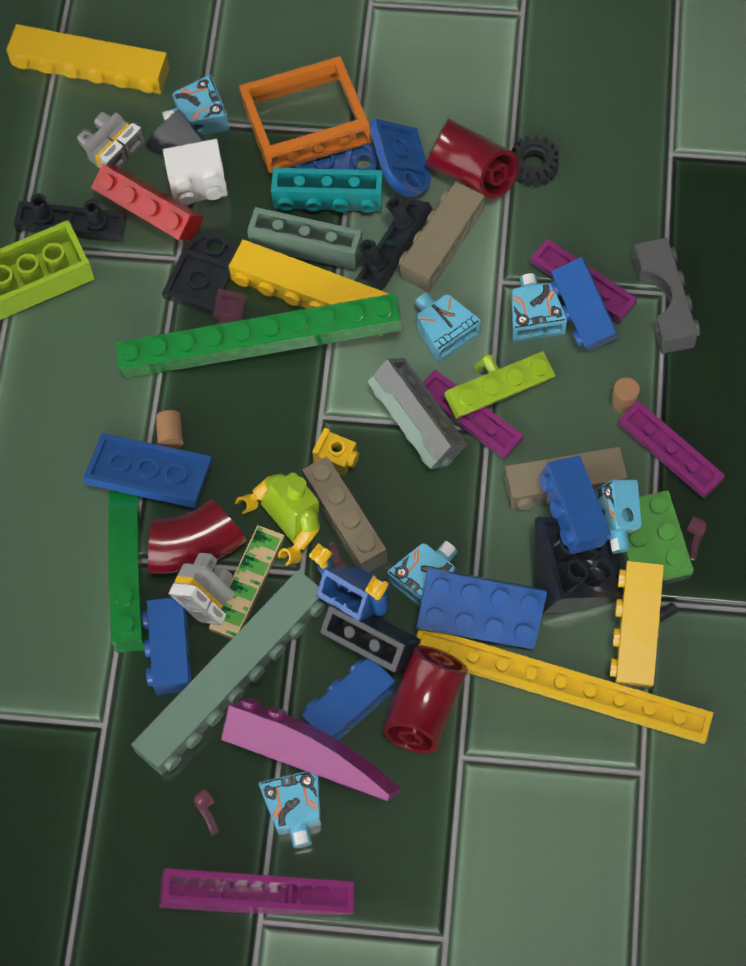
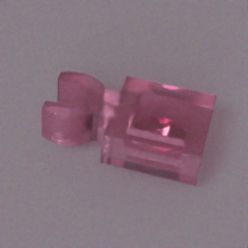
M218 289L212 318L219 319L217 324L240 321L246 295Z

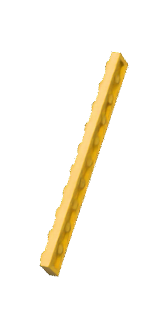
M418 629L416 637L421 639L420 645L434 647L455 656L467 666V673L698 743L705 744L714 712L456 635Z

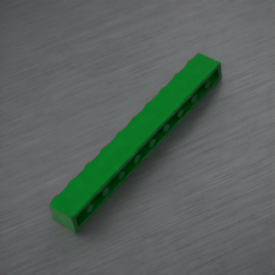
M396 293L116 342L119 370L128 379L403 331L399 302Z

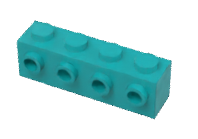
M273 168L271 186L274 209L284 211L292 209H307L309 211L334 210L337 212L350 210L365 213L382 211L383 170Z

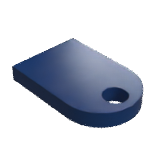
M374 119L369 124L384 178L401 195L411 198L420 196L430 186L431 176L428 166L425 165L426 158L417 128Z
M366 144L298 164L296 168L377 170L378 163L375 150L371 145ZM361 161H368L371 163V166L362 169L357 164Z

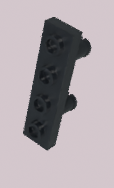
M38 193L31 196V202L19 201L13 224L15 230L41 232L69 220L77 237L122 241L127 216L126 212L101 210L100 203L95 199L87 200L84 204L85 207L81 208L47 204L46 197Z
M398 197L389 199L386 208L390 211L394 220L377 246L375 241H370V239L364 240L359 245V251L366 259V264L355 281L382 291L398 266L402 254L408 250L416 233L421 230L433 210L429 202L407 198L404 203L400 197L399 199Z

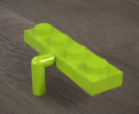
M544 351L500 369L493 356L485 354L473 365V370L476 373H482L486 369L488 374L451 388L444 395L455 418L458 419L550 381L556 375Z

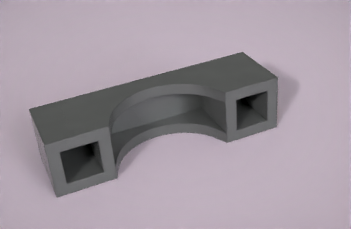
M667 238L635 244L632 259L639 282L649 283L658 287L666 295L669 302V307L657 316L654 328L661 354L694 348L697 336H700V327L697 319L693 320L691 315L692 301L689 295H685L683 289L685 287V280L682 271H678L676 267L677 254L675 248H670Z

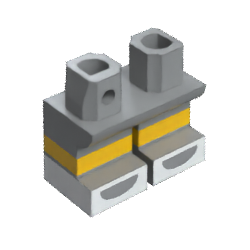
M101 112L94 121L95 127L99 130L93 134L86 129L77 137L79 145L87 153L88 160L101 168L102 164L116 165L121 168L127 161V158L129 159L145 143L141 127L134 123L130 125L123 121V118L117 112L113 116Z
M198 553L194 564H183L168 594L199 623L222 625L226 614L221 610L223 604L235 595L228 587L233 575L224 568L215 567L217 559L208 553Z

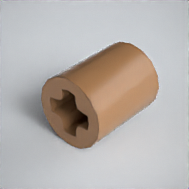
M626 377L617 380L615 383L611 404L616 412L625 414L637 403L640 388L635 380Z
M175 410L159 412L156 415L158 445L175 449L183 445L181 413Z

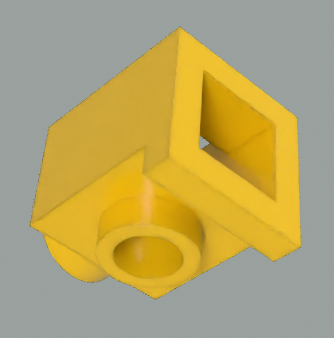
M327 428L323 429L312 451L314 463L328 456L336 471L344 476L349 467H355L359 458L356 442L331 433Z

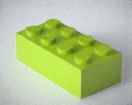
M69 220L0 249V320L95 280L90 263Z

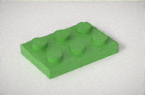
M669 490L639 497L642 525L640 529L627 535L630 550L625 552L627 561L664 565L662 581L692 575L693 567Z

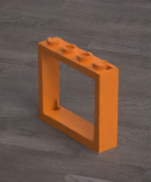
M341 56L239 86L242 104L268 173L273 172V168H288L371 143L370 125ZM340 80L355 116V121L270 145L255 104Z

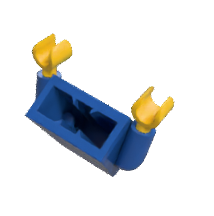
M318 543L309 555L318 564L317 568L322 576L316 596L358 621L374 615H384L390 601L388 596L389 584L362 568H334L332 562L328 560L333 553Z

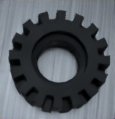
M534 134V139L527 135L525 136V142L520 138L517 140V145H513L512 152L517 156L519 162L517 182L519 184L525 181V187L530 188V183H534V188H539L540 182L545 186L548 184V179L551 182L554 180L555 174L557 175L559 150L557 147L555 148L553 141L548 143V138L543 136L542 140H539V135ZM528 156H539L544 159L545 163L539 167H531L525 164L524 159Z

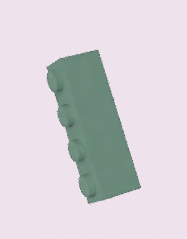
M255 207L247 230L249 242L292 257L356 271L361 256L359 245L363 242L362 230Z

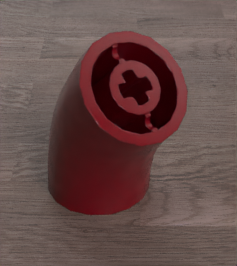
M448 118L429 153L425 165L485 195L486 198L496 199L509 191L515 182L519 162L517 156L509 149Z
M210 499L199 508L186 514L171 518L152 519L148 546V573L168 574L180 572L183 564H194L198 553L212 554L219 560L233 552L247 540L225 511L215 501Z
M424 645L416 646L409 659L383 726V734L386 739L394 745L414 753L428 754L438 750L446 724L468 672L467 666L461 660L443 650Z

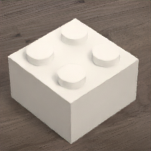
M217 139L163 149L173 199L183 205H190L197 201L216 200L220 197L228 196Z

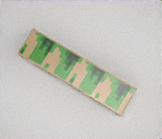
M257 525L228 586L235 595L223 604L221 610L226 614L223 624H210L209 630L211 632L232 639L245 626L285 540L283 534Z

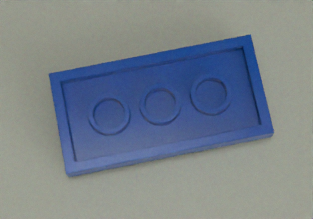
M102 433L83 479L85 485L196 508L212 466V456Z
M428 567L416 628L535 650L547 591L542 588Z

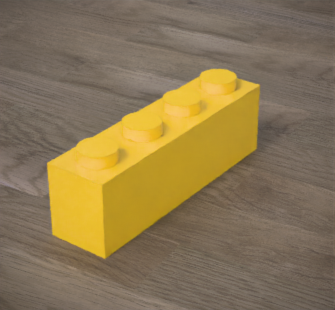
M627 561L625 570H619L618 587L623 588L622 599H617L615 617H621L620 629L614 628L612 646L618 647L617 659L611 658L610 676L615 677L616 684L651 689L654 685L664 565Z

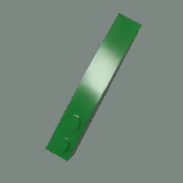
M109 490L108 567L111 642L116 653L145 650L144 640H146V632L142 618V612L145 610L139 496Z

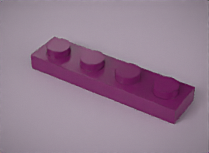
M547 238L533 254L530 263L554 279L551 271L578 258ZM588 266L611 318L621 323L637 304V298Z
M434 370L423 381L425 387L448 418L502 459L506 460L523 441L524 435L486 407L456 419L444 393L457 385L437 370Z
M639 401L619 419L618 425L702 498L708 496L724 480L725 475Z

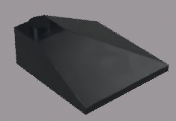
M537 517L535 519V587L546 589L547 591L543 613H568L614 603L617 599H622L623 588L618 587L619 570H625L626 564L623 553H612L610 540H607L603 547L570 554L567 545H564L561 540L560 526L557 518Z

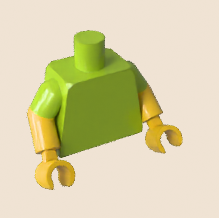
M293 472L287 476L284 474L271 475L252 490L253 494L238 497L235 504L237 505L245 501L247 508L242 512V514L257 509L258 500H260L263 508L294 544L293 547L281 549L278 553V558L283 559L289 556V560L285 564L286 566L298 564L302 559L301 549H306L320 529L318 521L319 501L306 486L305 479Z

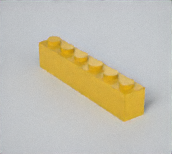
M17 24L7 47L10 62L17 68L39 70L45 74L64 75L71 79L80 78L97 84L106 83L119 88H132L144 93L161 94L170 70L167 53Z
M242 240L229 264L231 280L237 285L255 288L266 296L279 297L292 306L300 305L305 308H314L389 294L246 240Z

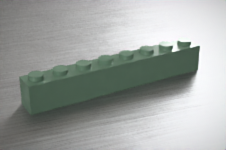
M297 570L132 743L135 752L160 775H163L167 770L169 772L174 770L182 759L180 756L188 748L193 749L201 741L202 733L209 726L213 727L221 720L224 715L223 711L227 706L241 699L245 692L244 688L251 681L255 683L261 678L265 672L264 667L271 660L276 661L284 653L285 645L292 638L297 639L306 628L305 624L312 616L316 618L323 612L326 607V601L316 596L319 586L300 570Z

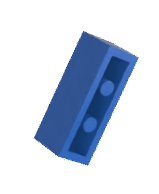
M582 257L551 271L554 280L550 281L551 286L557 297L562 295L566 304L562 306L567 321L573 320L577 330L573 331V335L579 347L584 345L590 352L620 338L588 265Z
M578 455L548 462L540 474V485L542 490L547 492L550 500V511L552 516L557 518L563 544L567 545L570 554L603 547L610 538L611 532L581 456Z
M174 598L148 600L147 611L142 612L144 629H149V639L144 640L146 658H151V668H146L147 684L153 687L156 695L181 693L192 681L186 610Z
M368 658L365 661L362 659L357 661L350 668V674L342 681L340 679L335 680L327 688V694L320 700H312L303 710L305 712L302 715L303 722L340 740L396 691L395 681L378 663Z

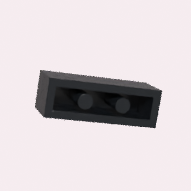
M329 605L320 630L321 634L393 672L406 669L414 648L419 646L421 639L375 615L358 621L333 605Z

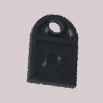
M215 232L201 233L190 239L185 245L163 289V298L214 315L231 280L229 264L236 253L232 241L226 236ZM214 243L222 245V248L217 252L209 251L208 247Z

